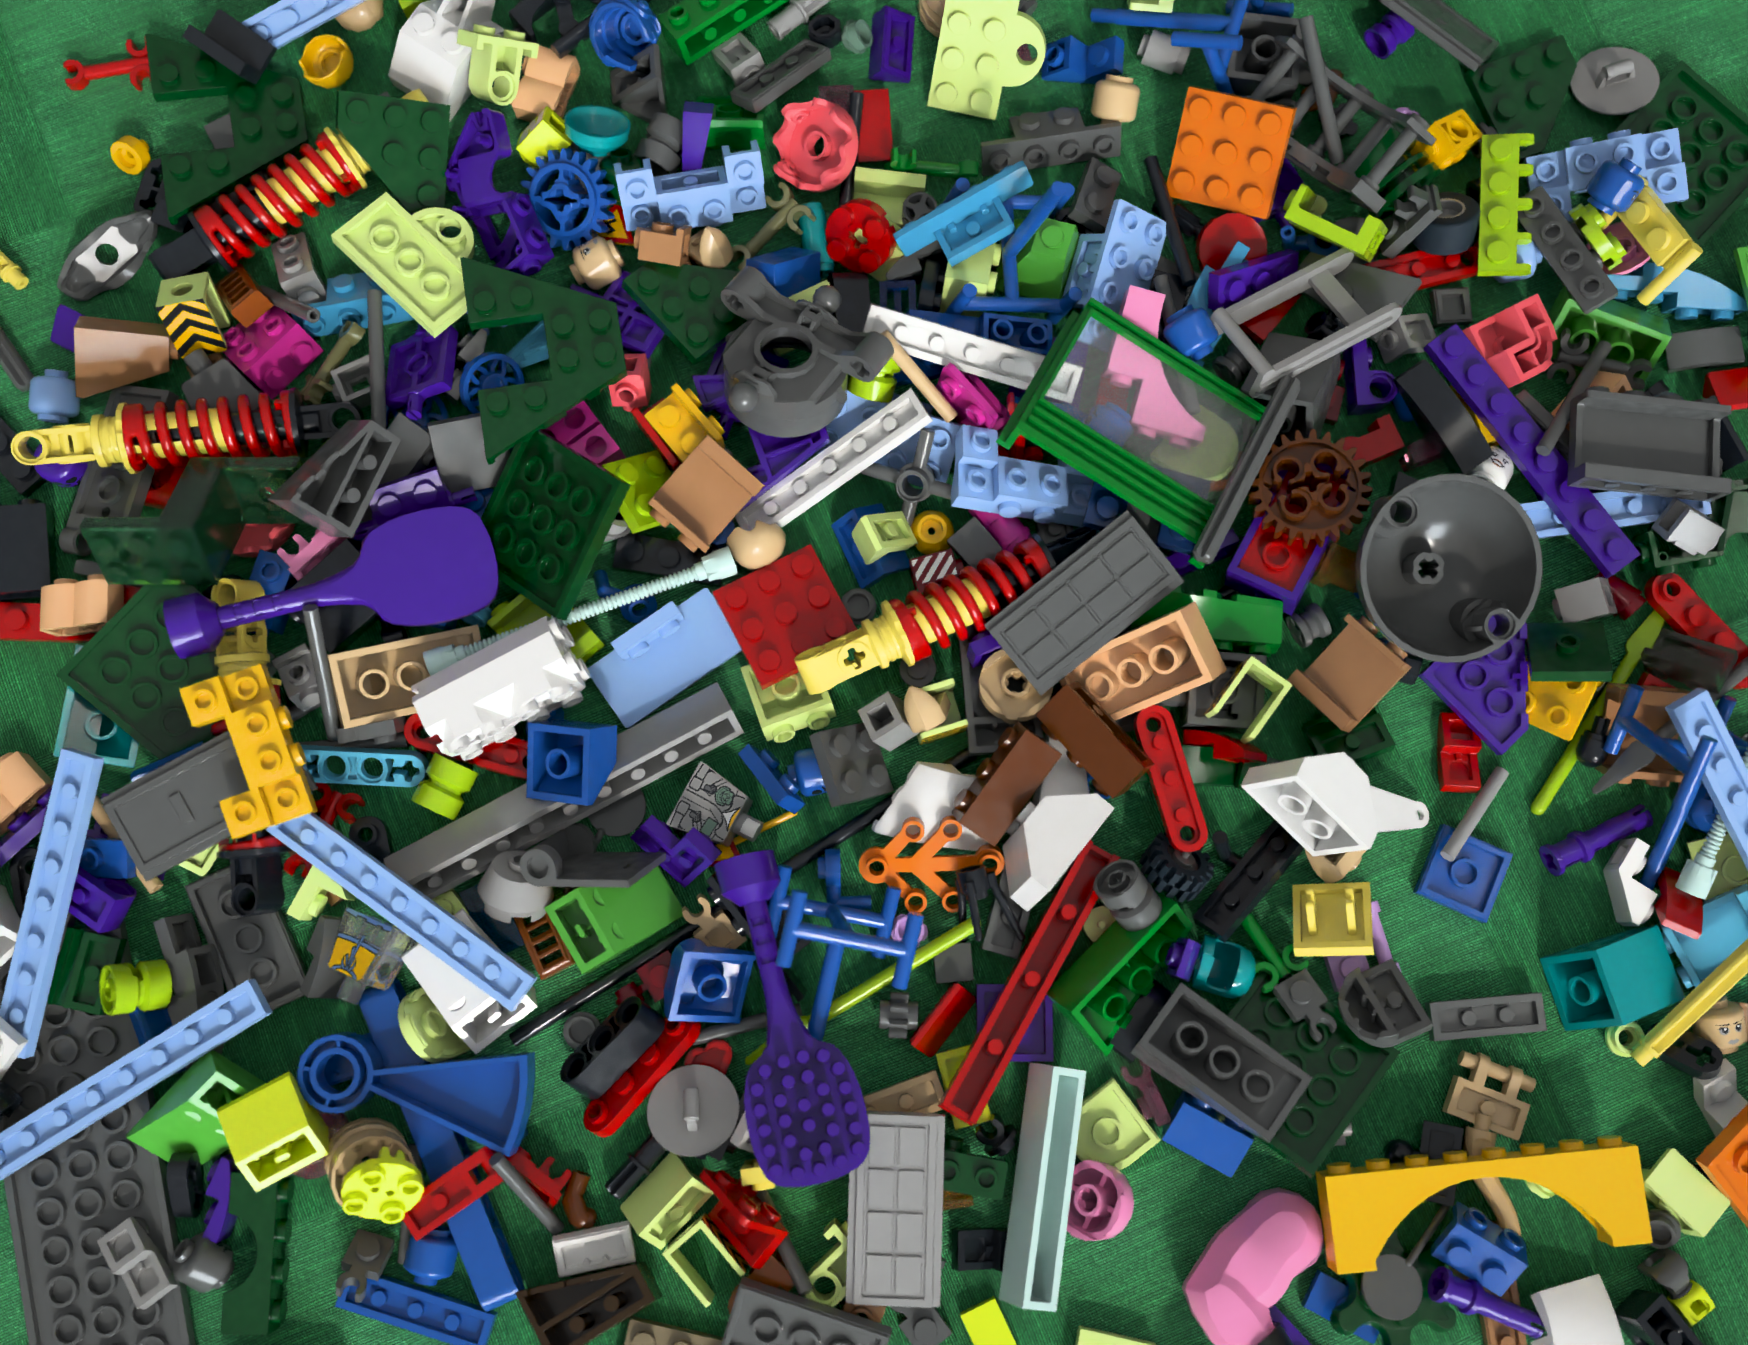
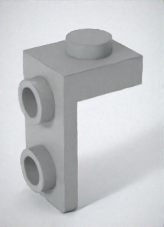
M300 232L295 235H286L273 243L271 248L277 275L286 295L304 304L326 301L327 288L314 267L305 233Z

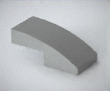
M134 1217L127 1218L97 1240L112 1274L122 1276L137 1309H147L178 1286L163 1256Z

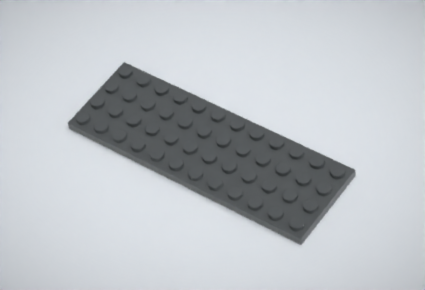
M123 921L119 929L102 934L127 939L121 963L132 964L126 923ZM89 927V928H85V929H81V930L96 932L95 930H93V929L90 928V927ZM12 957L0 967V1007ZM46 1004L34 1056L25 1059L17 1057L0 1080V1084L6 1082L24 1098L20 1107L10 1118L3 1113L4 1118L0 1121V1133L140 1047L129 1013L112 1016L95 1015L55 1004ZM153 1087L3 1179L29 1345H196L186 1285L175 1278L178 1283L177 1287L147 1309H137L122 1276L112 1274L97 1243V1240L127 1218L134 1217L151 1238L173 1274L175 1261L172 1259V1255L179 1244L167 1186L166 1162L164 1159L126 1138V1134L156 1104Z

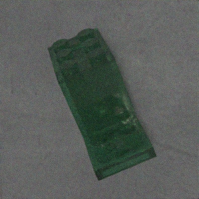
M190 457L160 517H85L79 529L108 584L218 585L246 524H308L268 500L273 493L265 489V487H270L275 492L303 464L300 457Z

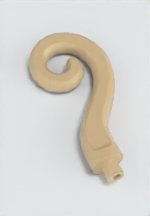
M1476 1113L1474 1126H1465L1463 1151L1467 1152V1156L1482 1155V1148L1495 1147L1497 1133L1489 1131L1492 1116ZM1498 1177L1473 1179L1490 1205L1498 1225L1504 1229L1508 1228L1515 1231L1521 1237L1516 1211ZM1449 1266L1456 1277L1463 1280L1468 1279L1467 1276Z

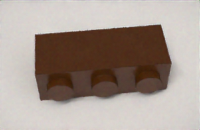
M1078 681L1065 684L1036 714L1042 722V730L1051 739L1061 742L1067 749L1066 755L1069 760L1077 767L1084 768L1093 777L1091 781L1094 787L1105 796L1109 795L1114 799L1123 795L1154 765L1153 761Z
M1019 721L1016 722L1013 728L1008 727L1002 733L998 740L999 747L991 758H986L981 762L976 770L974 782L968 789L964 788L957 795L953 803L954 809L952 814L956 820L994 847L1062 756L1053 745Z

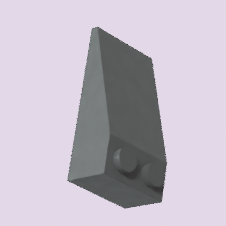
M1183 983L1179 984L1131 1052V1054L1162 1077L1267 1143L1271 1142L1312 1080L1311 1076Z

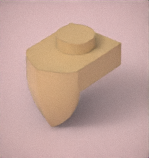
M706 226L690 238L688 258L698 266L721 269L730 263L733 258V250L729 239L722 231Z
M908 687L904 699V713L913 733L929 731L940 726L947 719L951 703L945 691L931 696L928 692L918 687Z
M1305 849L1312 869L1325 883H1334L1343 879L1348 872L1354 870L1360 864L1362 855L1366 851L1360 850L1312 856Z

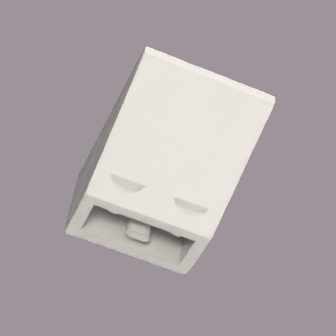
M463 908L453 915L497 947ZM419 943L401 955L404 963L448 1025L475 1054L479 1053L537 1007L536 991L533 985L516 1010L510 1011Z

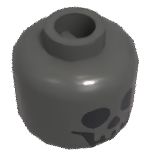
M204 1232L194 1235L191 1239L185 1238L178 1244L172 1255V1259L175 1261L173 1274L183 1284L198 1292L206 1293L213 1289L221 1288L228 1281L235 1268V1262L233 1260L232 1248L222 1241L218 1243L211 1242L207 1238H202Z

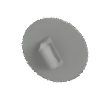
M1607 47L1595 50L1577 62L1570 87L1574 97L1584 107L1600 114L1623 115L1643 108L1654 98L1659 87V73L1653 62L1642 53L1623 47Z
M694 1064L679 1067L666 1074L656 1084L650 1095L647 1105V1120L650 1131L662 1147L674 1154L686 1157L708 1154L722 1146L733 1133L739 1118L738 1095L731 1081L717 1069L706 1065Z

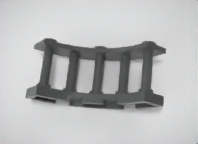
M1295 34L1292 37L1277 35L1273 41L1284 50V53L1253 93L1245 97L1264 101L1295 61L1310 72L1303 39ZM1324 65L1329 87L1348 100L1335 116L1339 134L1359 109L1378 121L1343 164L1332 165L1324 160L1326 157L1324 153L1327 147L1323 132L1314 144L1309 143L1307 147L1292 138L1294 135L1292 130L1316 101L1313 83H1311L1293 106L1297 110L1285 158L1334 192L1339 193L1343 189L1353 194L1350 197L1353 203L1377 214L1387 202L1377 193L1380 189L1378 184L1414 140L1432 146L1437 139L1427 131L1430 127L1429 123L1418 114L1406 115L1385 106L1373 99L1374 95L1365 86L1359 83L1352 86ZM1392 128L1400 132V135L1367 176L1356 177L1355 171L1387 131Z

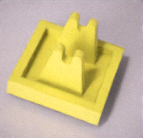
M1370 882L1292 885L1293 949L1295 957L1374 955Z

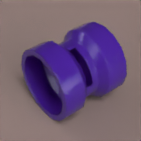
M1390 10L1382 17L1381 23H1374L1364 32V41L1373 55L1380 59H1386L1396 51L1398 44H1404L1414 36L1415 29L1411 24Z

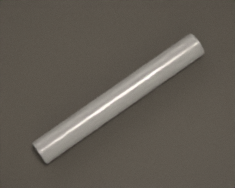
M1495 767L1440 852L1444 859L1451 862L1455 860L1509 776L1507 770L1502 767Z

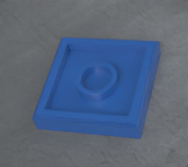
M1441 824L1413 893L1481 923H1487L1513 854L1470 835L1453 862L1448 861L1440 855V852L1455 831V828Z

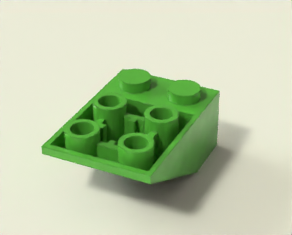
M659 866L629 888L578 887L544 907L582 974L594 971L683 917L681 909L683 907Z
M211 1050L200 1057L126 1134V1138L169 1162L174 1152H196L201 1166L230 1149L217 1115V1109L266 1083L221 1054Z

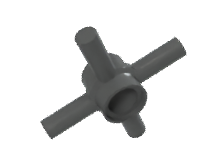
M925 427L920 430L913 462L904 465L900 470L873 463L861 472L863 475L896 484V491L900 498L903 499L901 511L910 527L919 501L927 499L931 494L951 500L952 485L935 480L934 472L928 465L935 431ZM908 476H918L923 482V488H913L908 482Z

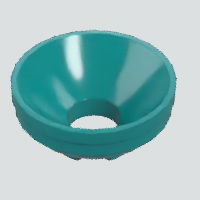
M584 105L570 109L564 117L565 133L578 146L580 151H585L594 157H605L607 153L620 148L628 141L631 129L630 120L615 109L598 105Z

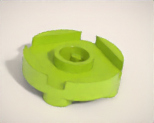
M1580 203L1568 212L1592 249L1599 254L1603 264L1609 271L1623 262L1621 258L1627 254L1626 250L1611 232L1603 233L1601 228L1607 225V223L1595 207L1590 203L1585 206Z

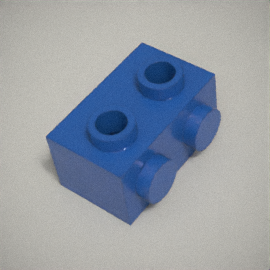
M1183 1090L1163 1123L1162 1140L1232 1178L1253 1143L1254 1135Z

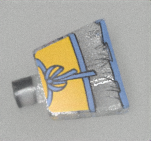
M346 907L327 962L330 969L345 975L336 997L358 1005L367 985L384 991L389 989L404 965L401 955L416 945L417 942L394 925Z

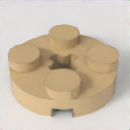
M1003 649L993 653L985 661L978 680L979 696L985 708L1008 724H1016L1017 721H1028L1035 718L1036 714L1049 702L1053 687H1051L1043 695H1040ZM1013 677L1015 680L1022 678L1025 681L1022 685L1023 691L1018 693L1008 690L1009 681L1007 679Z

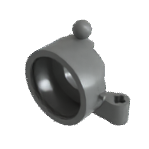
M745 266L721 291V300L724 305L734 314L747 320L737 330L726 335L727 344L723 351L725 398L730 410L737 419L759 433L773 437L791 438L808 435L824 428L838 416L847 401L848 374L863 382H871L894 354L892 343L881 333L852 332L838 324V320L832 314L839 309L842 298L839 290L834 286L824 285L816 289L813 295V302L804 299L795 302L781 295L758 269L752 266ZM775 348H794L809 352L811 355L800 366L779 368L767 362L761 352Z

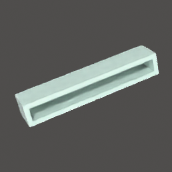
M1032 1062L1029 1064L999 1300L1022 1309L1056 1312L1086 1071Z

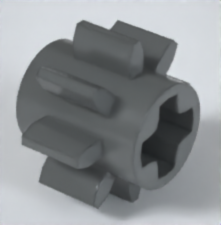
M891 992L890 1000H880L879 1029H889V1038L907 1039V1030L917 1031L918 1002L909 1001V993Z

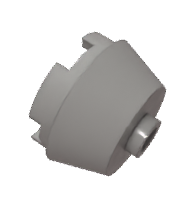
M510 850L498 854L478 883V893L485 904V913L498 921L511 923L512 917H530L531 922L537 921L547 913L544 907L551 904L554 899L553 887L535 886L523 877L520 870V860L526 851Z

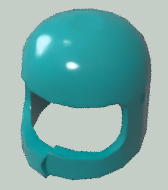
M1204 934L1193 971V988L1232 999L1244 996L1250 989L1255 977L1256 963L1252 952L1239 944L1228 941L1224 943L1216 937Z

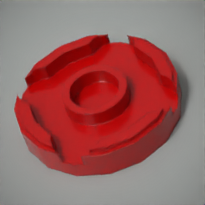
M1226 213L1211 219L1200 231L1196 242V253L1199 261L1197 263L1201 272L1206 265L1214 270L1221 269L1238 241L1250 248L1245 256L1246 260L1249 261L1266 256L1267 239L1262 227L1252 217L1242 213Z

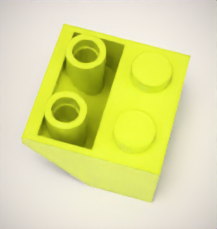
M290 1071L217 1109V1115L234 1162L256 1192L329 1154V1127L316 1108L304 1099L300 1092L301 1089Z

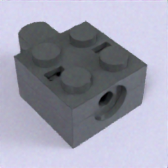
M1219 652L1227 671L1213 681L1166 699L1156 705L1181 707L1179 726L1181 729L1244 734L1263 708L1265 687L1248 674L1244 675L1217 714L1210 718L1204 714L1241 662L1253 656L1266 665L1267 656Z

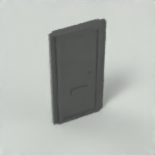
M1378 0L1474 72L1500 44L1442 0Z
M1126 510L985 623L984 626L1037 692L1043 695L1181 585L1184 580L1135 518Z
M228 730L100 800L138 871L143 875L145 881H149L230 837L231 834L219 801L247 792L250 789ZM302 765L310 790L313 792L318 787L307 766Z

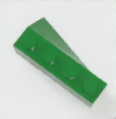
M1179 585L1128 627V631L1195 601L1219 652L1233 653V651L1248 652V654L1270 657L1271 654L1277 653L1282 643L1283 601L1240 594L1231 596L1230 600H1225L1218 591L1207 589L1192 595L1182 591V586Z
M1158 891L1156 893L1162 900V910L1153 924L1135 932L1126 931L1115 920L1049 988L1046 994L1062 1015L1106 1057L1114 1047L1110 1041L1118 1029L1121 1027L1125 1030L1132 1020L1133 1016L1129 1013L1141 994L1147 997L1154 984L1152 982L1159 967L1167 966L1165 958L1170 945L1176 943L1178 937L1186 938L1193 927L1177 902L1167 898Z

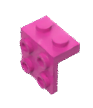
M276 306L270 308L249 327L245 328L239 323L235 327L228 329L223 335L227 343V350L223 351V353L263 392L268 393L271 400L324 352L295 320L284 310Z
M952 363L947 364L943 368L936 388L958 413L954 418L956 422L961 425L997 430V434L1003 430L1009 420L1007 409L977 375L960 371Z

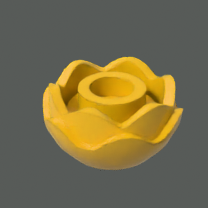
M936 510L923 511L915 516L910 527L918 542L914 546L921 553L928 555L950 547L947 544V540L954 535V527L951 520L944 513ZM934 529L935 533L931 535L928 533V530Z

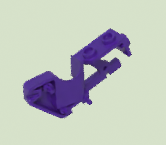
M483 108L482 112H471L447 165V171H445L446 184L449 191L456 192L462 204L461 207L452 206V210L465 219L474 221L490 260L495 261V267L529 277L538 273L555 256L531 204L530 196L514 191L502 193L497 191L493 185L492 172L496 160L510 157L512 146L503 113ZM507 214L511 222L502 243L490 218L491 215Z

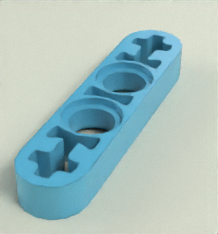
M301 745L306 762L312 763L318 758L317 755H319L317 765H306L315 783L415 787L427 776L426 769L429 761L425 755L414 750ZM338 756L342 758L346 765L345 772L342 774L331 772L327 767L328 757ZM367 758H376L382 763L383 773L381 775L372 776L366 772L364 762ZM409 761H412L413 767L419 768V771L413 777L409 776L408 770L397 769L393 773V777L390 776L392 767H404Z

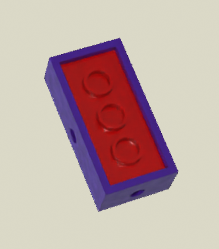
M1315 465L1319 471L1330 474L1328 483H1332L1330 496L1323 499L1324 503L1330 507L1341 506L1335 497L1339 486L1346 484L1349 471L1346 470L1343 475L1341 474L1339 481L1335 483L1331 481L1333 470L1329 465ZM1288 470L1279 471L1278 475L1283 479L1281 488L1278 493H1273L1269 507H1272L1275 502L1277 503L1280 495L1287 496L1284 505L1286 510L1293 514L1302 513L1303 509L1299 505L1289 504L1290 494L1286 492L1289 480L1295 478V475ZM1265 516L1254 518L1227 569L1224 585L1247 596L1283 601V612L1292 616L1331 539L1326 536L1324 545L1319 548L1315 539H1310L1307 548H1303L1301 538H1296L1293 544L1289 546L1287 545V534L1283 533L1279 538L1274 539V526L1264 530L1261 528Z

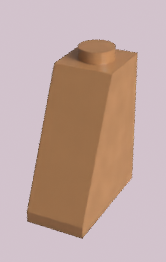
M80 316L74 326L76 397H89L169 372L173 359L179 360L180 355L164 324Z

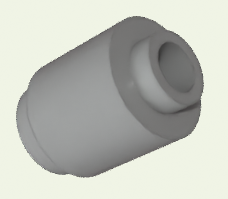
M1154 29L1151 36L1144 34L1137 55L1143 57L1142 65L1170 75L1173 72L1181 75L1192 47L1172 46L1171 35Z

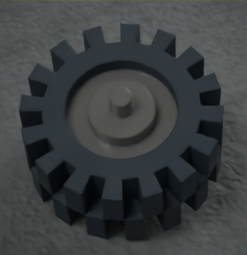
M1166 831L1164 834L1163 832L1158 833L1142 854L1139 863L1143 865L1141 872L1148 874L1147 881L1150 884L1155 883L1157 885L1156 891L1160 893L1164 890L1166 891L1167 898L1172 899L1176 896L1179 902H1183L1185 899L1189 902L1198 896L1213 877L1214 872L1212 870L1214 865L1208 862L1211 858L1208 853L1202 854L1201 850L1203 847L1194 852H1180L1174 849L1169 843ZM1187 836L1186 839L1183 840L1189 841L1191 838Z

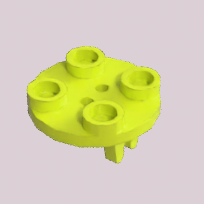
M383 1146L378 1154V1158L369 1159L354 1166L345 1175L341 1185L343 1211L349 1215H358L367 1219H379L387 1224L398 1223L405 1217V1212L410 1211L422 1197L424 1191L422 1173L414 1164L405 1160L403 1151L398 1150L394 1157H392L389 1148Z

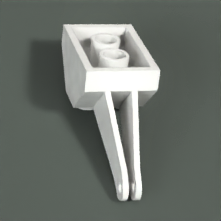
M428 0L421 2L399 30L388 74L393 85L406 94L413 90L421 89L430 103L450 105V122L471 95L468 77L472 48L457 44L458 28L473 31V24L496 28L495 35L503 36L504 29L491 21L495 0Z
M1046 733L1044 740L1053 745L1062 756L1033 794L1032 802L1028 803L1006 832L1011 836L1002 846L1010 898L1027 912L1053 888L1114 810V807L1097 793L1089 794L1086 770L1074 765L1067 757V749L1061 742L1051 739Z
M1345 752L1310 756L1252 767L1248 769L1241 784V787L1312 856L1371 849L1378 832L1423 828L1429 821V811L1424 803L1370 786L1368 776Z

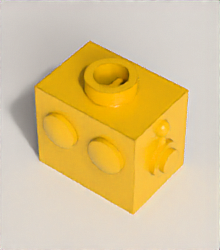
M1462 108L1435 121L1428 128L1427 131L1437 139L1432 146L1417 141L1410 153L1413 156L1426 151L1430 157L1422 167L1434 162L1440 170H1443L1461 161L1467 152L1482 138L1483 134Z

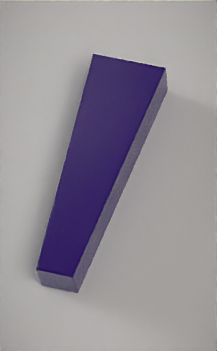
M689 101L684 103L682 172L702 168L714 108L712 103Z

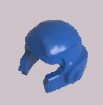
M602 0L594 9L589 21L590 40L602 63L606 66L618 67L628 72L635 71L637 67V61L630 58L651 44H657L658 37L662 32L657 16L645 0Z

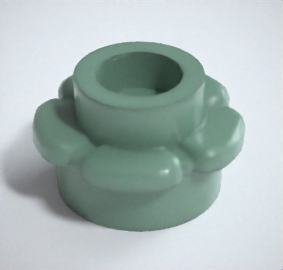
M850 19L846 22L841 33L845 48L854 54H863L866 48L872 45L873 41L868 24L862 19L856 21Z

